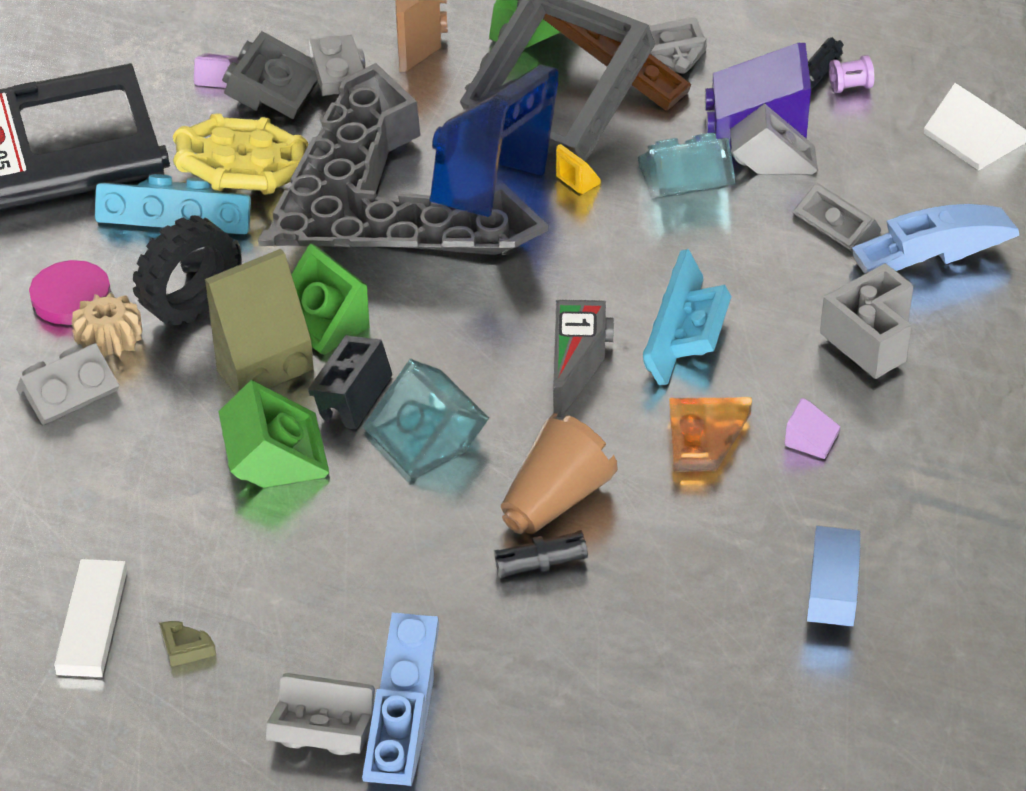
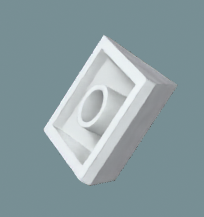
M954 83L924 127L923 133L978 171L1026 143V129L956 83Z

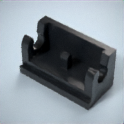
M345 335L308 388L310 396H314L319 414L326 422H329L333 417V411L330 408H334L340 413L341 420L346 428L357 429L393 375L382 340Z

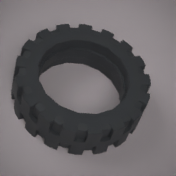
M196 215L191 216L190 220L184 217L175 220V225L171 227L167 225L159 231L161 235L156 240L152 238L146 245L148 250L145 255H140L137 261L138 271H135L133 274V282L136 284L133 287V292L138 298L137 301L166 324L169 322L172 325H181L182 321L189 323L194 321L200 313L202 315L207 313L209 305L205 279L234 268L238 263V260L235 259L238 250L236 245L232 243L234 240L205 217L202 219ZM205 247L203 261L194 277L181 289L166 294L170 275L178 263L190 252Z

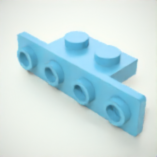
M153 174L149 175V180L146 179L138 185L99 183L96 185L95 220L97 222L164 228L167 225L170 227L175 225V220L183 217L190 220L191 216L196 215L202 219L204 217L209 219L225 233L245 235L250 231L251 197L246 194L222 193V191L213 190L210 183L199 177L187 178V183L172 182V176Z
M689 249L682 250L679 253L675 267L672 269L668 287L663 295L657 318L653 323V329L647 346L643 351L644 365L653 374L659 386L669 383L677 358L703 355L714 351L732 297L726 285L701 289L704 277Z

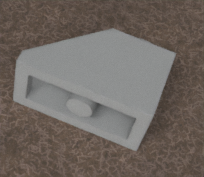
M763 104L730 129L731 153L739 164L747 165L757 174L812 175L818 171L815 146L766 104Z

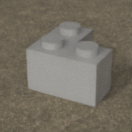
M884 263L823 297L820 334L876 379L907 360L911 324L908 321L914 285Z

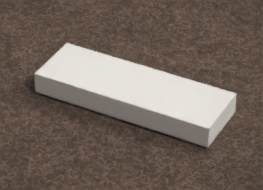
M80 560L54 663L56 675L103 677L127 574L125 561Z

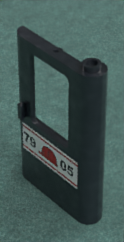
M132 63L0 89V210L96 191V185L99 183L129 184L146 179L149 180V175H164V168L170 167L166 146L158 145ZM114 90H122L125 93L137 130L134 135L43 154L31 152L20 114L24 108Z

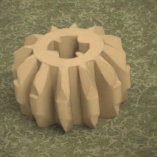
M112 292L106 297H99L94 294L93 301H80V309L73 312L72 318L74 341L77 342V345L81 344L83 348L96 343L104 359L112 354L120 358L121 351L123 350L134 351L135 343L142 340L141 334L143 332L141 314L137 304L131 303L127 295L115 298Z

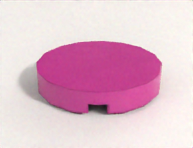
M77 260L55 263L42 269L32 279L29 287L31 303L35 308L36 314L41 319L51 323L72 325L73 312L80 309V301H93L94 294L99 297H106L111 292L108 275L104 270L90 262Z

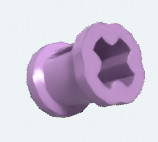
M863 55L859 60L842 63L839 60L830 61L829 78L834 93H841L844 88L864 86L866 89L873 87L874 69L869 55Z

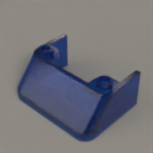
M539 65L491 91L447 120L442 127L439 126L436 129L432 141V147L436 150L430 202L489 217L492 215L498 164L538 175L545 174L559 78L557 68Z

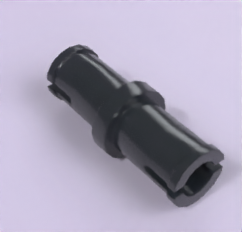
M582 530L543 540L542 536L533 537L532 543L494 550L499 577L505 578V576L539 569L540 572L550 571L551 565L588 558L586 541L582 539L584 538Z

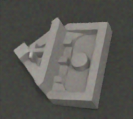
M696 17L649 26L655 41V46L650 54L674 72L686 73L706 51L707 38L704 37Z

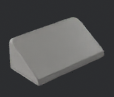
M817 182L792 212L795 216L853 252L852 247L873 239L881 231L874 218Z

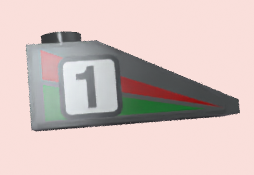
M556 300L553 413H558L557 417L564 415L604 361L605 342H613L614 318L606 317V301Z

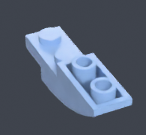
M979 204L945 205L907 213L887 220L889 233L852 247L854 259L864 274L884 263L898 271L938 254L945 264L951 263L1019 236V230L1000 207Z
M392 612L380 689L376 690L363 769V781L412 786L422 747L434 680L433 664L439 631L438 616Z

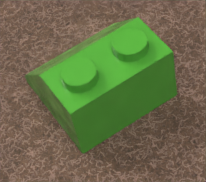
M250 380L218 411L230 472L237 478L248 480L262 488L321 479L330 473L315 412L253 380Z

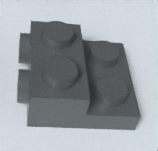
M263 31L259 33L253 43L248 40L246 41L237 58L240 62L238 64L231 62L222 79L227 84L224 94L255 111L264 103L294 119L318 83L311 57Z

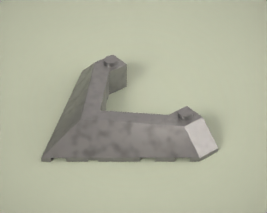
M375 63L343 79L336 102H331L321 121L322 128L318 136L313 137L290 179L291 185L289 189L284 190L272 213L273 221L268 230H263L258 242L259 246H309L311 243L316 246L405 247L496 255L516 248L547 232L548 224L503 182L470 199L454 197L453 203L431 201L430 195L399 193L398 198L376 197V190L389 151L420 137L421 134L417 101Z

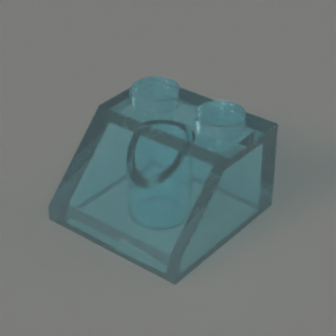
M409 359L362 427L410 477L416 478L465 453L487 423L489 417L441 369Z

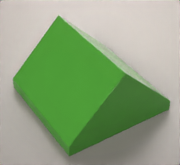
M310 243L291 275L309 331L311 345L319 353L325 355L337 348L345 335L357 336L370 328L367 285L316 245Z

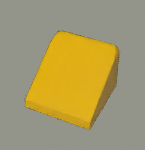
M562 144L556 146V177L581 195L601 184V179L587 162Z

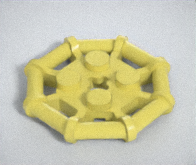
M220 113L211 114L210 119L191 127L181 126L174 132L173 141L176 145V154L173 162L179 171L190 172L212 184L213 190L221 192L224 188L258 190L264 195L273 194L276 188L291 182L290 179L308 147V142L301 135H292L271 124L269 118L261 117L259 120L227 118L223 117Z

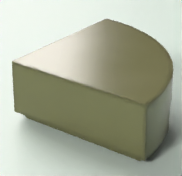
M179 621L159 623L171 667L216 656L214 642L205 631L185 627L183 622Z

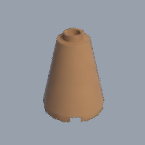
M553 413L544 422L501 503V509L504 513L502 516L503 521L511 530L518 534H523V532L529 534L536 533L611 480L618 470L615 456L613 455L608 460L602 451L606 446L604 440L589 426L572 416L566 415L563 420L557 419L558 413Z

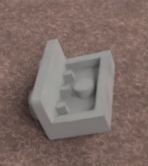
M353 35L325 36L318 39H309V52L322 95L340 94L339 87L343 79L365 68L363 49H357Z
M96 343L85 348L81 344L75 345L59 355V360L48 365L44 361L38 362L22 372L23 376L20 377L16 390L20 397L26 395L42 426L118 390L119 384Z
M284 673L279 683V702L266 723V740L281 742L282 745L289 748L310 746L328 749L329 752L338 755L360 754L370 733L375 688L370 684Z

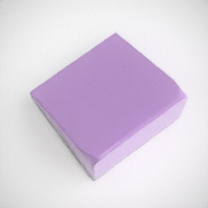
M210 53L197 56L194 60V84L226 88L227 84L222 81L223 76L231 62L239 63L237 56Z
M801 398L788 420L785 446L825 459L840 432V426L810 401Z

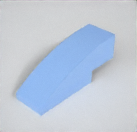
M816 526L807 621L854 626L859 577L860 530Z

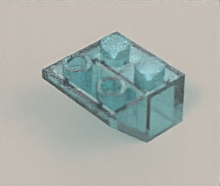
M716 133L693 136V139L684 141L685 144L680 145L678 138L656 141L655 145L647 146L648 152L638 157L639 167L652 199L727 188L736 184L729 138L716 139Z

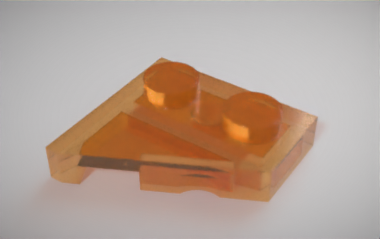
M752 397L669 398L673 472L717 471L751 415Z

